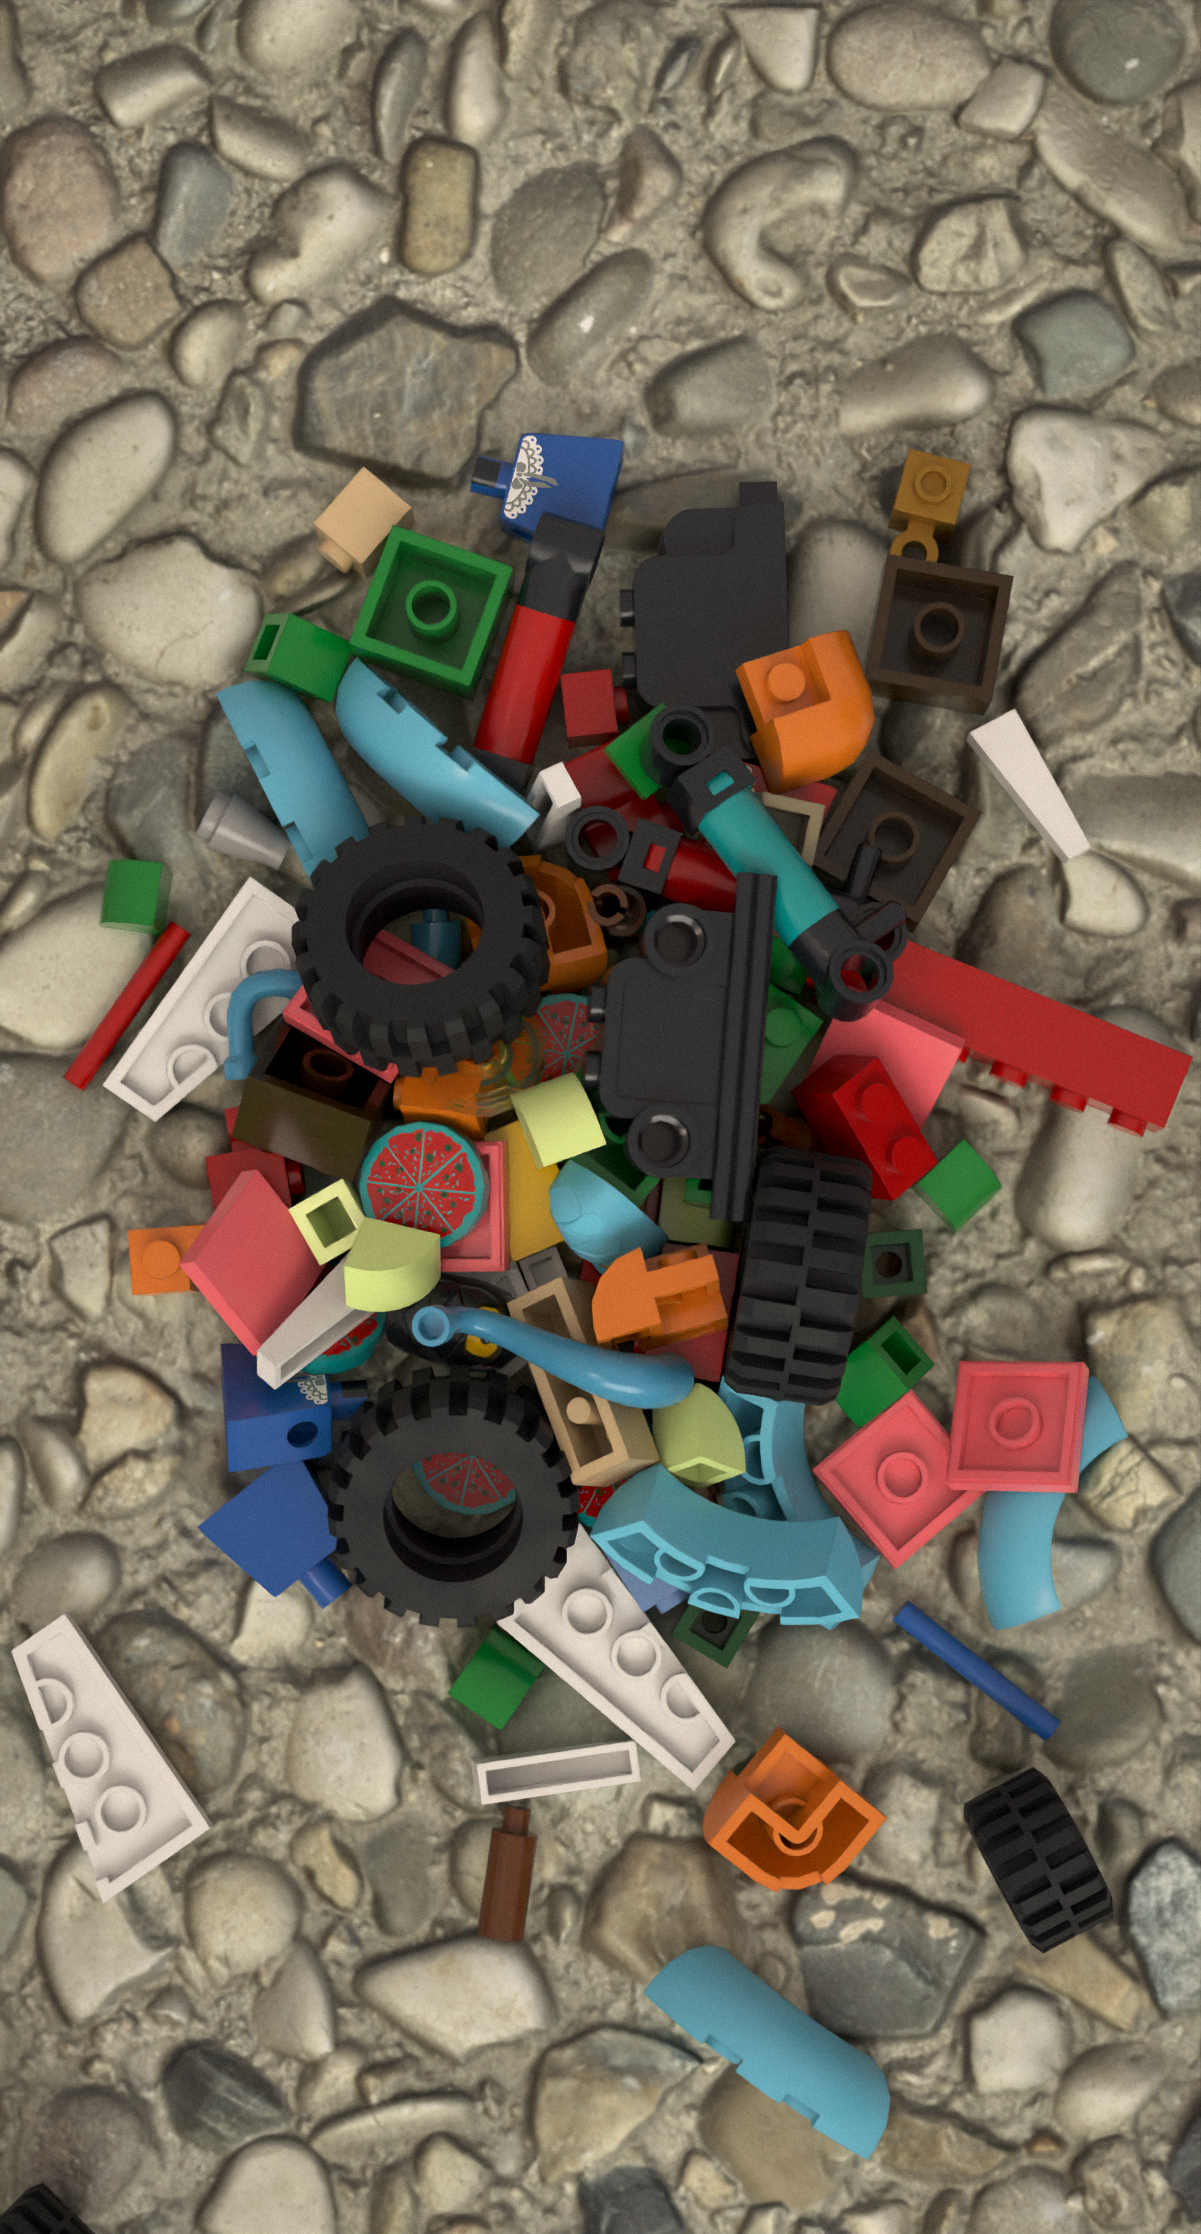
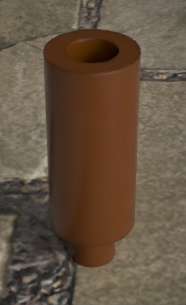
M506 1805L503 1827L492 1828L477 1934L504 1941H522L524 1938L538 1834L528 1831L531 1816L530 1808Z

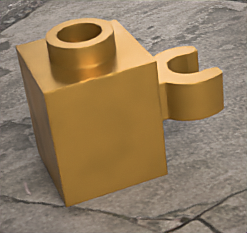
M909 448L888 528L901 531L902 533L894 539L889 554L902 556V552L906 548L915 547L922 551L926 561L937 562L939 551L936 541L948 543L956 525L971 464Z

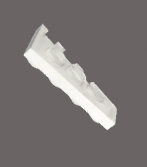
M249 877L106 1079L103 1086L156 1122L222 1065L229 1056L227 1009L231 994L239 983L258 971L278 968L298 971L295 965L297 958L291 945L292 926L299 921L295 908ZM276 996L262 998L253 1010V1036H256L264 1027L280 1015L291 999Z
M579 1522L575 1544L567 1548V1563L558 1578L550 1579L545 1576V1592L531 1604H525L521 1598L514 1601V1614L496 1621V1623L695 1791L736 1740Z
M67 1612L14 1648L11 1652L39 1729L43 1730L54 1760L52 1765L60 1787H64L76 1820L75 1828L83 1850H87L97 1878L95 1882L102 1902L105 1903L209 1830L213 1823L70 1613Z

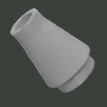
M219 790L195 836L209 842L207 849L261 863L277 871L292 844L286 832L282 831L236 792L233 797H230Z

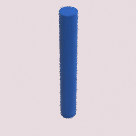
M909 1600L894 1615L892 1620L1044 1741L1049 1739L1055 1732L1061 1720Z

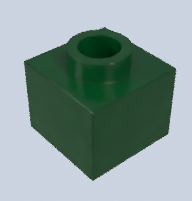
M922 1229L868 1233L859 1299L926 1294L927 1285ZM883 1253L894 1254L899 1260V1271L893 1277H884L877 1270V1259Z
M686 1603L670 1630L671 1635L723 1667L728 1668L760 1612L741 1609L739 1619L726 1616L725 1626L719 1631L711 1632L702 1625V1616L707 1610Z

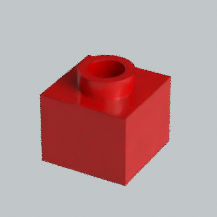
M611 669L560 675L568 749L602 745L618 737L617 725L629 724L626 690H623L622 686L613 687Z

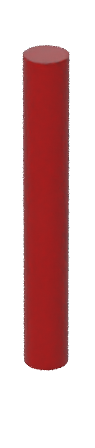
M169 922L63 1076L64 1079L85 1091L191 937L189 932L176 923Z

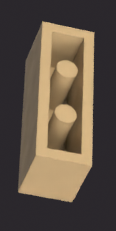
M561 1276L506 1303L510 1315L514 1319L580 1343L599 1347L593 1328L592 1300L596 1291L593 1282ZM528 1361L561 1451L564 1450L571 1467L572 1474L570 1477L573 1485L607 1487L661 1462L641 1408L621 1405L591 1394Z

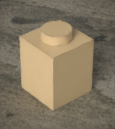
M363 466L314 522L317 535L322 541L317 549L341 572L346 574L353 567L363 577L367 578L378 566L392 525L409 530L415 524L412 507Z

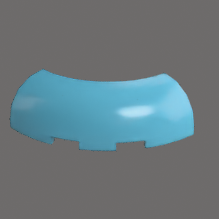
M358 657L354 659L337 688L335 709L341 733L348 743L383 780L435 825L439 824L441 817L461 820L465 833L470 834L473 828L480 827L496 836L499 849L501 847L509 848L540 815L522 795L460 745H457L449 753L443 748V745L449 738L435 726L436 724L404 693Z
M250 680L227 687L217 692L216 695L282 827L295 822L294 825L286 828L285 831L311 881V873L322 860L326 859L332 863L338 857L335 850L336 846L350 836H353L357 842L370 835L369 826L309 708L295 691L273 681Z
M723 1375L717 1395L731 1411L739 1427L744 1444L746 1462L745 1473L724 1480L726 1492L721 1497L725 1508L741 1514L776 1521L801 1522L836 1517L823 1499L808 1464L803 1434L805 1404L736 1393L724 1383ZM848 1530L860 1560L864 1591L872 1577L881 1553L866 1545ZM840 1622L825 1623L820 1625L824 1626L825 1628L831 1631Z
M1094 1376L1089 1377L1079 1474L1101 1452L1128 1437L1125 1427L1107 1392ZM986 1492L982 1505L984 1508L979 1530L977 1561L984 1605L994 1630L1014 1627L1061 1609L1052 1578L1051 1541L1057 1514L1066 1493Z
M658 1463L638 1472L614 1492L602 1506L590 1533V1537L605 1553L645 1583L650 1585L655 1577L676 1588L690 1593L688 1604L710 1612L739 1619L741 1609L781 1614L780 1624L815 1625L860 1618L863 1598L860 1560L851 1535L839 1516L824 1520L789 1522L741 1514L698 1495L677 1480L661 1463Z
M706 1945L690 1949L670 1961L649 1983L643 1993L700 2044L705 2042L734 2064H739L735 2072L778 2104L783 2100L792 2109L811 2120L810 2124L813 2128L868 2160L887 2126L890 2106L886 2077L872 2057L853 2047L809 2017L756 1976L725 1948Z

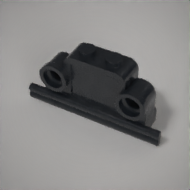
M777 481L739 482L740 507L695 508L677 513L670 519L660 537L657 556L644 560L637 567L632 589H619L620 627H632L633 651L621 653L623 690H634V698L638 709L646 716L662 702L666 707L673 704H690L700 708L710 718L715 728L716 741L710 755L725 745L730 744L743 762L760 767L761 765L750 738L757 731L735 670L743 663L789 649L784 502H778Z
M738 872L736 875L734 913L701 910L698 907L685 903L670 904L659 909L649 918L641 930L638 941L641 958H628L613 965L604 973L600 984L590 983L588 990L586 1019L587 1023H597L595 1050L585 1049L581 1070V1084L583 1088L591 1090L593 1104L603 1116L614 1120L630 1121L624 1130L622 1145L625 1157L636 1170L654 1178L679 1177L712 1180L709 1219L748 1223L751 1221L778 879L776 875Z

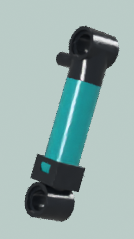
M673 704L663 708L655 716L640 749V764L645 774L654 783L671 788L665 799L667 804L691 836L699 831L702 833L735 879L738 872L778 876L774 931L813 981L815 998L820 1008L831 1018L842 1022H855L866 1017L889 991L894 978L893 964L888 954L874 943L906 921L905 909L899 902L890 900L853 925L751 790L756 779L731 745L727 744L710 755L716 741L715 728L710 718L700 708L690 704ZM675 737L683 740L688 745L691 753L688 755L676 754L666 747L663 739ZM851 970L858 973L863 978L867 991L856 992L849 989L841 978V971Z

